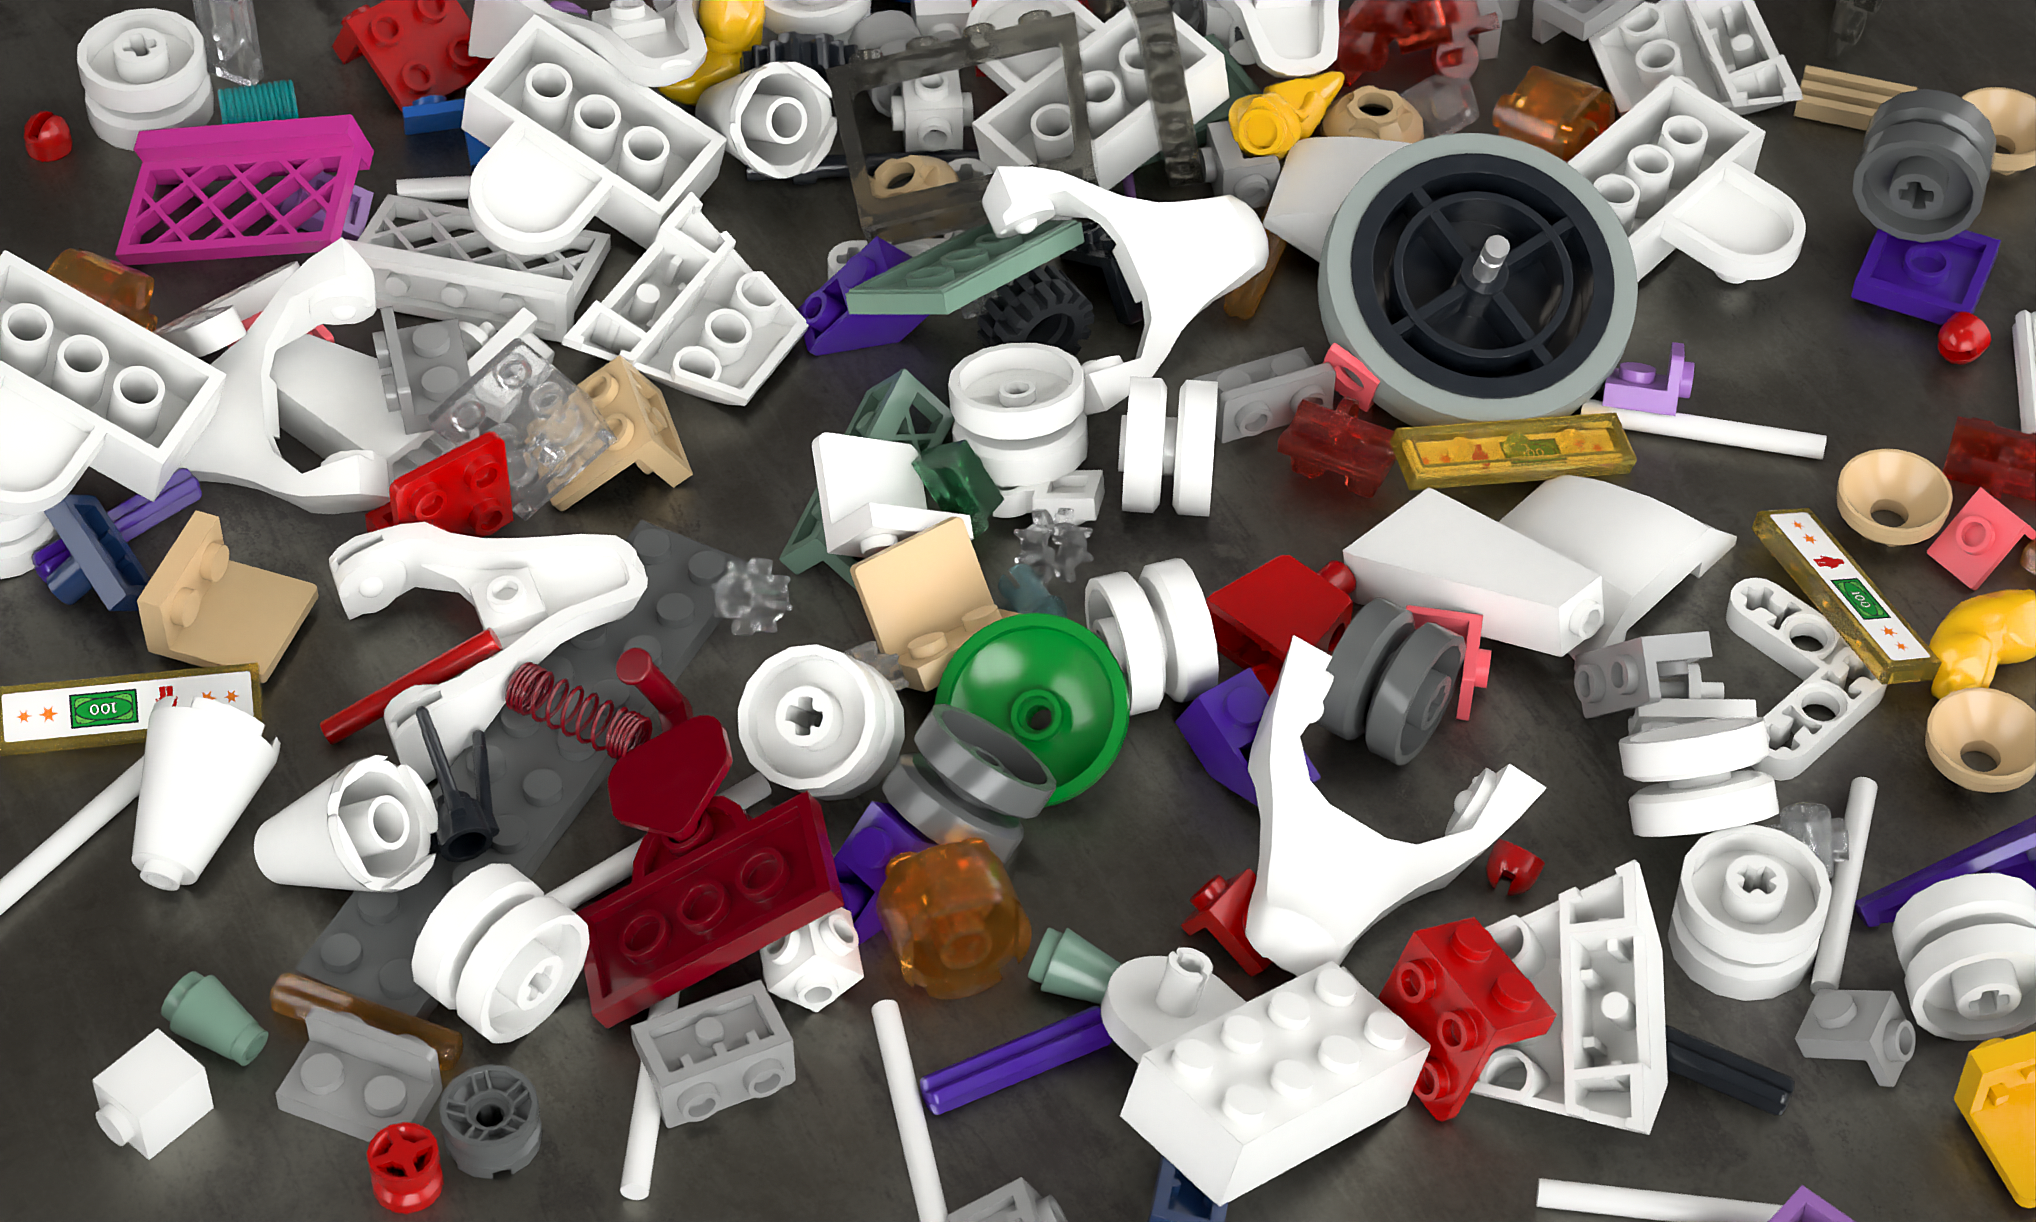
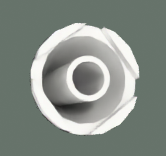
M770 62L710 86L699 97L695 110L696 119L727 138L725 146L727 152L752 170L770 178H788L815 169L829 153L837 131V117L832 116L829 98H833L830 87L815 70L797 62Z
M166 696L154 704L149 717L131 860L141 871L140 877L142 880L163 890L174 891L179 889L180 885H190L196 882L275 766L280 752L281 743L277 737L274 738L271 744L261 737L265 728L262 722L233 706L208 698L194 697L189 708L172 707L176 696Z
M380 755L356 760L265 821L259 827L254 840V853L257 864L268 879L278 884L382 893L396 892L410 887L422 880L433 866L436 853L429 854L431 834L436 833L438 829V813L431 792L417 772L406 764L396 766L385 760L386 756Z

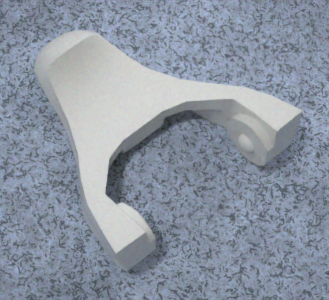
M475 0L468 56L488 59L495 58L534 14L606 59L631 82L643 87H666L691 77L705 61L708 50L703 32L696 21L699 20L698 8L700 0H652L657 12L645 4L643 0H615L610 3L609 9L592 11V21L556 10L543 0Z
M1215 0L1235 20L1257 65L1274 77L1296 79L1314 76L1327 69L1337 59L1339 0Z
M998 166L981 202L998 238L1030 233L1036 226L1051 219L1053 216L1090 218L1100 224L1117 244L1113 254L1135 303L1142 301L1145 326L1135 360L1123 363L1119 355L1109 356L1097 361L1089 360L1081 365L1084 369L1085 403L1083 412L1086 416L1107 411L1129 396L1130 376L1152 377L1169 354L1184 327L1213 301L1240 287L1262 271L1269 257L1268 238L1256 212L1247 203L1230 194L1207 199L1158 203L1121 196L1061 171L1038 167Z
M342 237L310 257L286 279L263 312L247 330V334L210 364L227 374L218 409L176 470L187 468L198 481L230 483L262 490L311 513L340 514L369 511L385 505L390 500L388 462L382 455L372 450L340 451L330 455L321 462V467L302 474L282 458L275 442L276 439H280L277 384L269 377L275 351L302 337L318 325L356 324L373 316L376 311L374 273L364 259Z
M418 522L399 524L355 536L338 547L329 558L331 573L349 620L362 614L380 611L387 607L396 597L414 587L458 592L475 607L483 629L486 630L490 627L500 640L503 648L502 651L476 664L461 676L439 685H414L395 696L385 708L384 720L400 764H406L415 770L425 785L437 776L421 734L422 731L415 713L417 708L424 706L428 709L449 767H451L461 752L473 745V732L475 730L485 732L504 706L508 683L514 672L526 662H533V664L538 665L561 643L589 629L622 619L634 609L648 583L644 565L637 556L636 550L628 542L616 535L572 534L528 538H479L450 533L429 523Z
M1293 635L1276 687L1265 706L1251 748L1248 771L1256 789L1261 824L1257 879L1248 908L1245 935L1252 947L1263 958H1269L1280 968L1299 977L1331 960L1339 966L1356 941L1379 920L1410 900L1428 892L1445 888L1515 823L1547 787L1511 764H1508L1497 773L1485 768L1479 776L1473 778V783L1468 790H1464L1456 796L1454 801L1455 811L1448 822L1445 837L1421 844L1385 838L1329 804L1310 781L1300 736L1309 723L1318 721L1323 714V700L1334 679V676L1326 671L1332 656Z

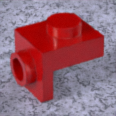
M1247 868L1228 880L1217 874L1207 881L1190 898L1189 901L1196 909L1180 926L1189 936L1206 927L1248 975L1252 977L1264 971L1272 961L1269 958H1263L1252 947L1245 935L1248 908L1257 879L1256 874L1250 868Z

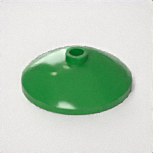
M1026 613L1009 616L985 626L972 635L949 661L941 677L935 698V705L947 704L975 714L1005 731L1032 751L1048 767L1056 780V790L1044 807L1056 805L1080 795L1106 773L1123 745L1130 715L1127 683L1118 661L1100 638L1081 624L1058 615L1046 613ZM1042 710L1050 711L1051 721L1049 725L1042 730L1032 729L1031 721L1033 716Z

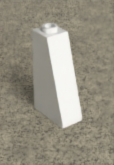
M307 333L275 351L269 377L277 384L279 427L324 459L340 451L372 450L387 460L391 485L398 477L478 437L476 422L406 435L401 410L388 412L381 376L393 374L392 367L379 369L377 358Z
M1430 487L1343 550L1344 564L1352 571L1356 579V589L1349 594V597L1357 604L1365 606L1374 598H1384L1405 609L1407 605L1483 615L1482 637L1558 657H1563L1583 640L1592 637L1604 625L1601 574Z

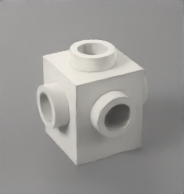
M958 69L901 72V96H891V120L893 131L902 130L904 151L963 150V127H973V101L971 92L961 93Z
M840 907L761 948L763 977L766 982L767 991L782 999H787L814 1012H818L864 977L858 949L859 939L854 928L851 911Z

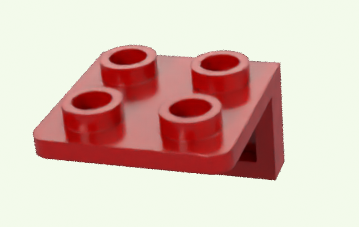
M385 0L371 8L369 5H363L341 20L342 29L332 45V48L344 65L364 55L401 111L402 107L413 106V101L418 98L432 95H440L447 98L471 85L493 61V58L468 56L472 22L457 0Z
M489 431L398 477L389 488L390 502L365 514L368 533L399 524L418 522L429 523L450 533L479 538L495 533L501 527L514 521L504 440L495 431Z
M1475 917L1414 931L1377 998L1431 1045L1413 1092L1438 1121H1445L1457 1116L1496 1047L1546 1034L1557 1016L1555 1011L1535 989L1533 983L1523 975L1495 942L1492 935Z

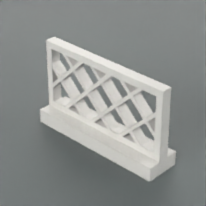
M390 194L386 196L357 241L345 240L364 259L374 273L376 308L392 306L395 312L438 320L458 318V323L464 321L472 323L477 327L486 321L499 331L524 307L538 317L533 334L538 338L562 342L564 336L574 326V313L611 249L610 234L582 230L572 242L557 251L542 255L516 254L501 249L487 240L476 228L467 208ZM395 217L419 221L398 228L393 224ZM458 229L475 231L454 238L448 233ZM433 237L437 241V243L419 248H414L411 245V242ZM489 247L493 252L473 259L467 255L468 252ZM570 249L586 251V253L565 258L560 252ZM545 257L549 262L548 264L527 269L523 264Z

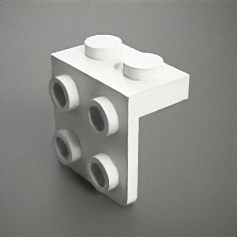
M829 432L822 433L812 441L827 553L868 558L952 516L963 519L970 540L974 539L970 515L927 510L919 454L912 445Z

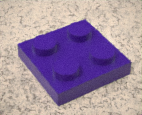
M1878 228L1855 279L1851 298L1924 319L1938 325H1943L1956 312L1964 311L1973 314L1997 258L2001 240L1964 230L1949 239L1918 242L1899 239Z

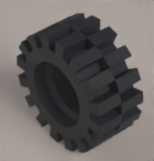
M1046 265L1044 270L1038 266L1029 271L1028 277L1024 274L1014 279V284L1009 288L1006 284L997 288L996 291L1000 294V297L997 300L989 298L984 305L989 314L980 315L978 319V324L982 328L977 331L978 338L982 341V345L985 348L1007 343H1039L1060 348L1076 356L1082 349L1077 342L1079 339L1088 340L1091 330L1086 325L1094 323L1095 315L1090 311L1093 309L1091 302L1061 270L1058 271L1054 266Z

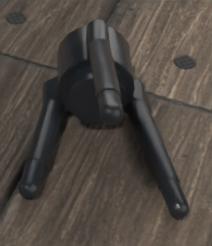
M420 706L415 712L443 793L434 801L438 813V829L436 833L431 834L429 854L436 853L438 855L441 853L442 857L450 862L469 861L485 853L491 846L493 837L500 832L492 808L485 733L482 730H475L472 734L476 799H474L467 792L458 791L430 713L426 707Z

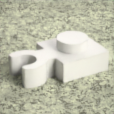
M1075 470L1055 481L1030 486H997V490L991 492L993 516L1011 518L1025 513H1034V521H1053L1062 526H1074L1086 521L1096 520L1105 493L1103 470Z

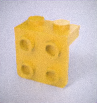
M2036 1031L2007 1040L1992 1038L1969 1051L1953 1099L2017 1204L2025 1208L2036 1207Z

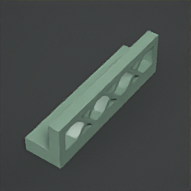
M903 368L867 390L844 435L912 445L919 454L924 481L955 418L944 403L910 372ZM911 404L932 422L927 433L915 434L909 413ZM817 485L779 560L796 575L824 561L856 589L850 568L858 562L852 556L827 553Z

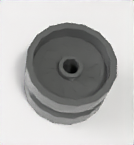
M1930 89L1899 93L1882 103L1869 121L1863 150L1860 152L1854 171L1852 192L1859 210L1875 227L1899 239L1918 242L1945 240L1968 229L1981 212L1987 181L1994 162L1997 140L1990 121L1974 104L1950 92Z
M1374 598L1352 620L1332 654V659L1326 671L1332 674L1334 679L1323 700L1324 711L1321 718L1316 721L1318 726L1346 740L1356 739L1365 733L1366 744L1370 752L1397 765H1406L1418 755L1430 739L1445 714L1455 692L1465 659L1466 644L1464 637L1436 623L1427 622L1416 629L1411 611L1384 598Z
M947 704L934 705L915 735L914 741L920 753L902 754L886 777L882 790L889 803L909 823L933 841L975 863L990 867L1003 866L1023 839L1024 828L1019 818L1028 819L1039 815L1056 790V780L1048 767L1032 751L997 726L964 709Z

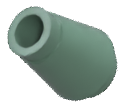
M1049 927L1036 952L1028 978L1041 983V991L1102 1004L1110 978L1122 964L1069 928L1062 933Z
M197 971L186 974L169 992L161 1009V1015L170 1022L171 1032L231 1060L234 1059L242 1066L248 1065L258 1056L268 1039V1032L259 1026V1023L214 975L204 977Z

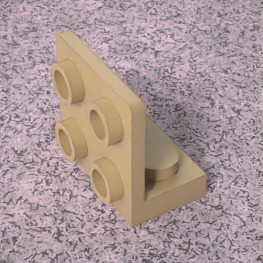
M621 355L591 374L525 422V429L550 501L559 511H565L634 462L644 473L650 474L654 471L673 488L693 475L661 390Z
M196 510L137 599L148 652L222 673L249 671L251 681L265 683L319 595L317 586L313 583L229 560V549L224 545L219 517Z
M949 517L852 565L850 568L852 579L892 684L923 692L939 686L949 661L972 635L995 621L1022 614L998 609V606L994 605L966 526L960 517Z

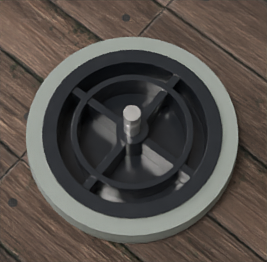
M1485 133L1440 135L1412 143L1385 157L1360 178L1341 203L1325 236L1320 259L1318 301L1322 323L1330 345L1333 343L1338 344L1360 360L1380 380L1373 397V402L1410 426L1430 434L1454 440L1478 442L1515 439L1548 429L1568 418L1604 385L1606 379L1615 370L1628 342L1637 308L1638 284L1633 252L1626 232L1607 200L1590 181L1562 159L1526 142ZM1343 367L1348 376L1357 385L1363 387V384L1361 380L1357 377V375H1355L1351 370Z

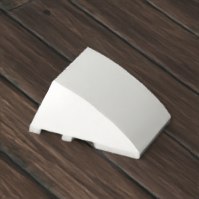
M1660 0L1656 4L1643 2L1588 38L1590 47L1621 117L1670 75H1674L1739 116L1788 102L1803 100L1802 92L1784 54L1779 55L1754 0Z
M1315 137L1298 140L1288 152L1265 216L1263 227L1320 262L1325 236L1331 221L1352 188L1375 164L1391 153L1412 143L1362 137Z
M691 191L660 226L655 242L601 303L596 300L564 336L561 345L608 361H612L621 355L645 377L710 401L727 405L746 406L804 335L809 325L806 324L804 317L763 271H753L734 250L736 241L727 231L719 233L702 214L703 204Z
M1571 475L1549 477L1499 521V523L1601 574L1604 625L1592 637L1583 640L1568 652L1574 660L1575 655L1625 642L1627 630L1689 573L1700 578L1735 546L1737 536L1706 525L1649 496L1604 481ZM1575 660V664H1574V670H1575V672H1576V670H1577L1576 660Z
M1633 860L1615 868L1617 874L1582 890L1576 887L1560 893L1559 900L1521 918L1514 914L1485 928L1523 975L1533 983L1535 989L1555 1011L1557 1016L1546 1034L1496 1047L1470 1093L1650 1135L1668 1084L1663 953L1640 865L1636 860Z

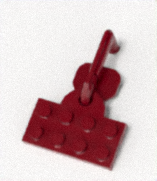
M637 647L628 649L621 654L617 660L616 674L621 682L626 685L635 686L658 710L662 734L626 753V756L621 757L616 762L609 774L608 792L614 817L625 826L648 831V833L642 839L633 860L632 883L575 913L588 925L590 943L584 962V970L592 1015L606 1029L844 906L821 805L806 790L753 819L736 802L725 796H714L732 765V753L725 727L718 719L711 715H698L694 717L692 706L688 699L652 662L649 653Z

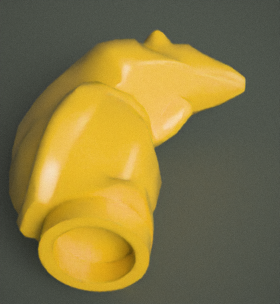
M700 0L698 8L699 22L706 35L704 39L708 50L705 61L691 77L666 87H657L658 91L678 103L696 106L699 97L707 88L739 75L741 52L752 51L751 46L762 45L763 24L766 18L764 0Z
M1331 71L1308 78H1296L1285 82H1278L1265 87L1263 94H1252L1238 98L1229 110V125L1235 142H1238L1241 152L1249 158L1275 155L1278 161L1287 156L1289 150L1298 140L1308 139L1314 133L1315 128L1324 117L1326 109L1343 86L1344 74Z
M2031 589L1999 590L1962 601L1952 609L1938 626L1927 650V653L1930 655V657H1927V662L1933 677L1931 694L1940 700L1952 692L1965 688H1988L1994 678L1997 665L2024 662L2035 657L2036 593Z

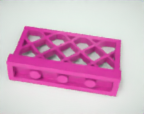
M352 114L139 131L134 151L141 159L142 165L115 256L125 266L320 252L341 238L358 170H370L374 150ZM322 171L326 173L337 172L333 179L317 191L308 183ZM287 176L263 195L254 187L266 177ZM233 180L210 199L201 191L213 181ZM157 184H180L157 203L153 200ZM302 188L309 197L282 216L275 207ZM248 192L255 201L228 220L221 211ZM193 196H196L202 205L175 224L168 215ZM321 209L326 213L322 231L298 233L295 230ZM267 213L276 221L258 236L244 237L242 235L243 231ZM214 217L223 225L204 240H190L188 238ZM160 221H163L169 228L168 231L152 243L140 244L142 235Z

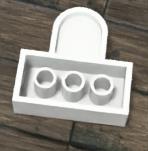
M979 0L968 17L966 33L975 64L1009 94L972 123L980 161L991 168L992 174H994L998 166L1038 167L1061 171L1103 189L1110 190L1230 98L1224 54L1159 0H1135L1105 23L1077 0ZM1053 216L1049 220H1070L1073 217Z
M534 14L466 90L461 129L491 148L477 164L471 177L468 195L470 216L476 228L487 240L501 249L521 255L548 254L565 247L577 237L594 216L648 250L655 242L660 226L692 191L700 199L716 180L727 138L650 88L631 82L607 60Z
M1670 75L1567 163L1595 186L1616 213L1626 232L1633 252L1637 282L1676 248L1715 271L1720 279L1735 284L1743 283L1746 280L1767 279L1779 275L1789 269L1799 256L1806 232L1805 219L1801 210L1785 193L1754 175L1766 132L1674 75Z
M4 250L0 255V514L24 516L40 513L52 508L69 494L88 466L154 502L215 416L227 374Z
M1188 947L1178 948L1176 953L1172 951L1168 957L1145 956L1135 958L1122 964L1110 978L1101 1004L1103 1024L1111 1038L1139 1064L1120 1116L1218 1206L1232 1201L1405 1107L1431 1048V1045L1410 1028L1402 1018L1388 1009L1333 960L1248 1002L1243 1000L1221 979L1211 973L1212 963L1205 954Z

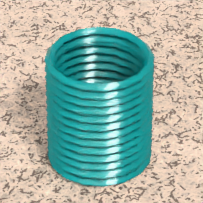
M291 79L288 81L280 80L278 83L276 81L273 83L268 82L267 85L263 82L261 85L257 83L255 86L253 84L250 86L245 85L244 88L242 86L238 88L234 86L232 89L228 87L224 90L221 88L218 90L223 124L299 118L294 85Z

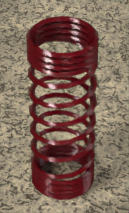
M526 662L521 665L512 675L506 688L505 702L509 709L516 711L518 714L521 713L522 716L531 714L536 722L542 723L546 721L550 729L557 730L561 728L562 733L566 737L576 735L577 740L581 744L591 742L592 747L596 751L606 749L607 754L617 761L621 757L626 756L627 752L649 741L651 738L652 722L649 717H645V715H641L636 711H629L627 707H622L612 718L614 712L612 699L605 701L597 711L599 705L597 692L590 694L582 703L584 689L580 685L573 688L567 696L569 691V681L567 678L561 679L553 687L554 674L552 671L548 672L545 668L533 664V662ZM565 683L562 697L550 713L555 693ZM580 690V695L573 711L565 719L567 707L572 697ZM594 697L593 708L586 721L580 726L584 710L589 701ZM547 700L545 717L539 718L535 715V711ZM609 704L608 715L601 728L595 734L600 715ZM563 705L560 715V724L553 725L550 722V718H552ZM578 712L575 723V731L568 732L565 729V725H567ZM623 712H625V714H624V715L619 719V721L616 723V721H617V719L619 718V716H620ZM593 719L590 738L583 739L580 733ZM609 724L605 746H598L595 740Z

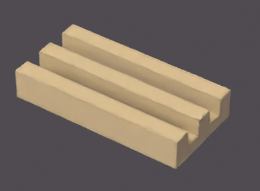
M1806 65L1800 86L1803 100H1797L1794 116L1867 131L1870 119L1882 103L1899 93L1915 91L1918 87Z

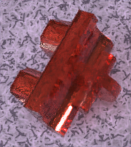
M1356 0L1346 11L1338 9L1337 59L1333 63L1335 71L1342 72L1345 76L1343 86L1351 87L1364 71L1377 73L1388 61V46L1395 38L1409 39L1419 28V20L1411 1Z
M1417 0L1405 4L1412 34L1397 38L1401 55L1433 47L1431 60L1436 74L1444 81L1456 83L1469 79L1477 70L1479 62L1478 50L1468 36L1499 29L1500 24L1496 12L1480 16L1476 0Z
M1344 397L1336 411L1303 399L1291 424L1282 432L1278 439L1277 452L1291 456L1293 472L1314 478L1316 476H1323L1326 469L1346 476L1345 484L1349 492L1371 498L1375 495L1378 488L1381 487L1401 453L1400 448L1404 446L1405 435L1358 419L1359 401L1353 398Z
M1958 416L1942 473L1947 479L1989 489V494L1996 499H2001L2002 493L2036 501V433L2028 434L1996 426L1994 422L1976 417L1969 419Z

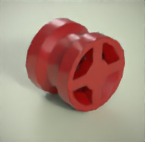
M401 1122L391 1124L377 1132L370 1141L367 1150L373 1192L381 1206L392 1212L404 1214L418 1212L432 1205L441 1194L444 1180L439 1162L440 1156L437 1139L431 1131L416 1123ZM397 1169L403 1170L405 1176L398 1175Z

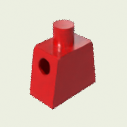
M1280 555L1212 593L1206 598V604L1212 620L1217 651L1244 670L1249 667L1252 668L1257 664H1267L1281 673L1294 635L1332 656L1341 637L1351 623L1353 602L1349 594L1356 589V579L1352 571L1344 563L1338 560H1331L1315 573L1291 555Z

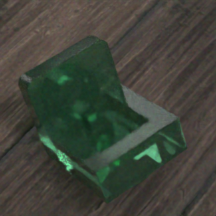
M966 439L924 449L911 463L942 512L970 515L974 539L988 528L990 523L987 518L1005 500L985 470L981 459L973 451Z

